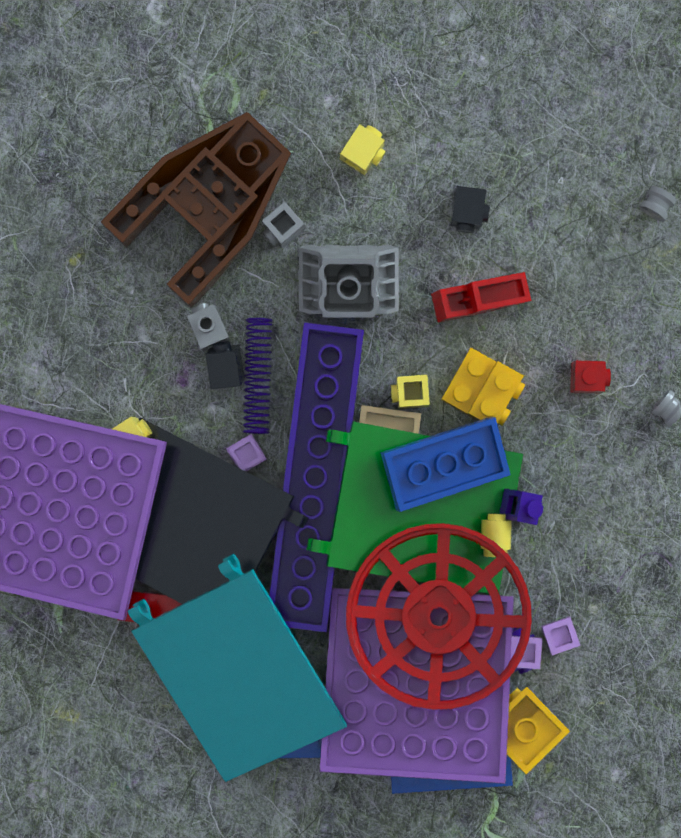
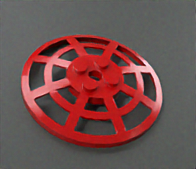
M445 523L424 524L408 528L378 545L364 560L356 573L349 591L346 607V628L350 646L357 662L366 675L382 691L393 698L414 707L431 710L455 709L468 706L486 698L500 688L514 673L522 660L529 642L532 624L531 601L527 585L511 557L498 544L483 534L463 526ZM438 534L437 553L417 556L401 565L390 552L397 545L412 538ZM450 535L476 542L489 550L496 558L482 570L478 565L466 558L449 554ZM381 559L392 574L381 588L376 607L358 605L359 594L364 581L373 566ZM436 563V580L419 585L408 573L421 565ZM449 564L465 568L476 577L462 588L448 581ZM504 567L511 574L518 589L522 605V615H504L500 594L491 580ZM400 581L410 593L403 609L386 608L390 592L395 584ZM484 586L492 599L494 614H476L471 598ZM435 609H444L448 613V620L442 626H436L431 622L430 616ZM357 618L375 619L378 639L387 655L374 666L368 661L360 644ZM385 620L403 622V627L408 637L396 648H393L387 636ZM475 626L494 627L488 645L480 654L469 642ZM503 627L521 628L520 640L516 651L507 667L498 675L488 664L487 660L498 646ZM416 646L427 653H431L430 672L412 666L403 657ZM459 649L471 662L469 665L458 670L442 673L443 654L452 653ZM396 664L409 675L429 681L428 699L406 694L390 685L381 676ZM476 670L490 683L483 689L466 697L440 700L441 682L461 679Z

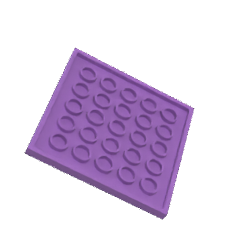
M0 404V591L119 620H126L167 442Z
M332 588L325 688L346 721L347 727L322 738L320 772L506 784L510 677L500 688L486 698L464 707L431 710L401 702L382 691L366 675L357 662L350 646L346 628V607L350 589ZM361 589L358 605L376 607L381 590ZM391 591L386 608L403 609L410 593L406 591ZM474 595L471 598L476 614H494L490 595ZM500 596L504 615H513L514 597ZM435 609L430 616L431 622L436 626L444 625L448 620V613L444 609ZM357 618L360 644L368 661L374 666L387 655L378 639L375 619ZM385 620L387 636L393 648H396L408 637L404 630L403 622ZM475 626L469 642L480 654L488 645L494 627ZM503 627L498 646L487 660L488 664L498 675L501 674L511 660L513 628ZM416 646L403 657L412 666L430 672L431 653H427ZM459 649L452 653L443 654L442 673L458 670L469 665L471 662ZM396 664L381 676L390 685L406 694L428 699L429 681L409 675ZM476 670L461 679L441 682L440 700L466 697L483 689L490 683Z

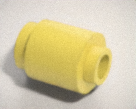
M488 514V519L481 520V534L494 541L508 554V550H511L512 521L506 520V514ZM480 547L483 549V556L496 557L486 548Z

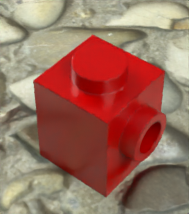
M576 360L571 363L570 393L601 394L605 392V387L610 386L611 371L606 369V361Z

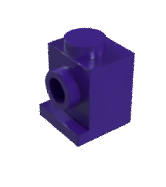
M504 489L499 514H506V520L538 525V519L543 513V495ZM514 497H517L518 500L514 515L511 514Z

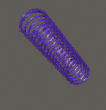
M247 318L246 321L252 324L247 325L245 328L252 331L247 332L245 335L252 338L246 339L245 342L252 345L246 346L245 349L252 352L246 353L245 356L252 359L246 360L245 363L253 366L246 367L244 370L253 373L245 374L244 377L253 380L245 381L244 384L253 387L245 388L244 391L253 394L245 395L244 398L253 401L245 402L243 405L253 408L244 409L243 412L253 415L244 416L243 419L253 422L244 423L243 426L253 429L244 430L243 433L269 434V428L248 425L268 424L270 421L248 418L268 417L270 414L248 411L268 410L270 407L248 404L271 402L270 400L249 398L251 396L271 395L270 393L249 391L250 389L271 388L270 386L249 384L250 382L271 381V379L249 377L250 375L271 374V372L249 369L272 366L249 362L272 359L249 355L272 352L249 348L272 346V344L249 341L272 339V337H260L249 334L273 331L249 327L272 326L273 324L268 322L273 320L269 318Z

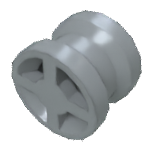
M651 186L648 190L649 196L647 200L642 201L639 208L648 216L664 222L668 217L667 211L675 205L677 199L668 191L657 186Z
M668 390L652 408L651 413L654 416L663 418L664 424L671 427L681 417V401L675 398L673 391Z

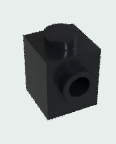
M456 186L450 226H455L456 231L474 233V229H480L482 222L487 223L490 205L485 204V189Z
M229 341L213 344V347L205 354L211 390L241 386L245 377L240 344L231 345Z

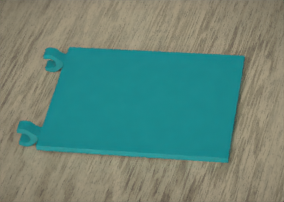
M234 553L223 558V562L218 565L222 575L229 579L228 582L156 618L151 616L150 607L145 599L134 603V607L128 610L130 618L139 624L138 627L131 631L225 782L347 727L346 721L255 571L252 569L243 573L240 562Z

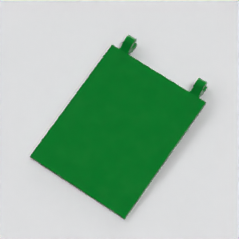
M354 421L351 423L349 433L328 430L326 442L347 446L330 541L308 538L306 550L327 554L326 566L358 572L364 560L378 545L408 528L424 524L445 523L463 526L481 533V520L488 519V514L500 513L504 489L517 490L523 454L504 450L510 476L399 512L395 508L380 452L430 436ZM516 497L513 500L511 514H513ZM438 534L412 538L397 545L390 552L401 565L417 556L437 553ZM450 535L449 554L466 558L478 565L482 570L496 558L483 556V549L476 542ZM380 559L373 566L369 574L389 577L392 572ZM436 563L421 565L408 573L416 582L425 583L436 580ZM449 564L448 581L462 588L476 577L465 568ZM503 569L491 579L498 592L500 591ZM485 586L478 591L489 594Z

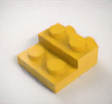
M470 348L441 400L477 421L488 417H495L497 424L503 426L511 410L506 408L511 398L516 400L519 398L526 385L521 382L524 375Z
M528 687L522 691L516 688L509 696L507 756L527 775L570 732Z

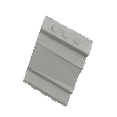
M310 244L299 247V311L308 314H322L323 318L375 317V314H390L399 311V247L388 244L377 247L368 244L358 246L329 244L321 247Z

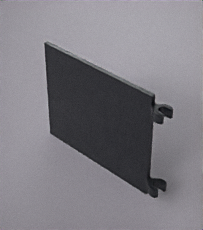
M144 420L152 431V435L149 438L165 441L167 445L135 579L184 604L229 581L218 568V565L223 562V558L234 553L240 562L243 573L252 569L256 573L283 520H287L301 528H304L309 517L290 508L294 496Z

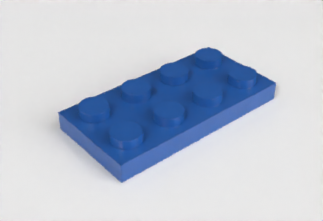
M488 417L380 452L395 508L399 512L511 475L495 417Z

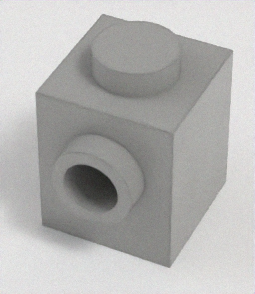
M285 201L262 220L263 227L265 228L262 234L273 246L278 243L282 249L305 230L304 223Z
M203 303L191 309L192 314L188 315L187 318L203 352L212 348L215 343L230 340L215 304L209 306L208 303Z

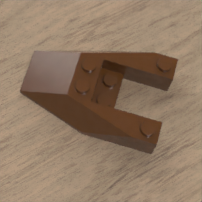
M246 112L163 156L109 212L101 223L127 248L168 204L207 240L167 283V286L184 303L192 308L215 284L252 239L291 156V152Z

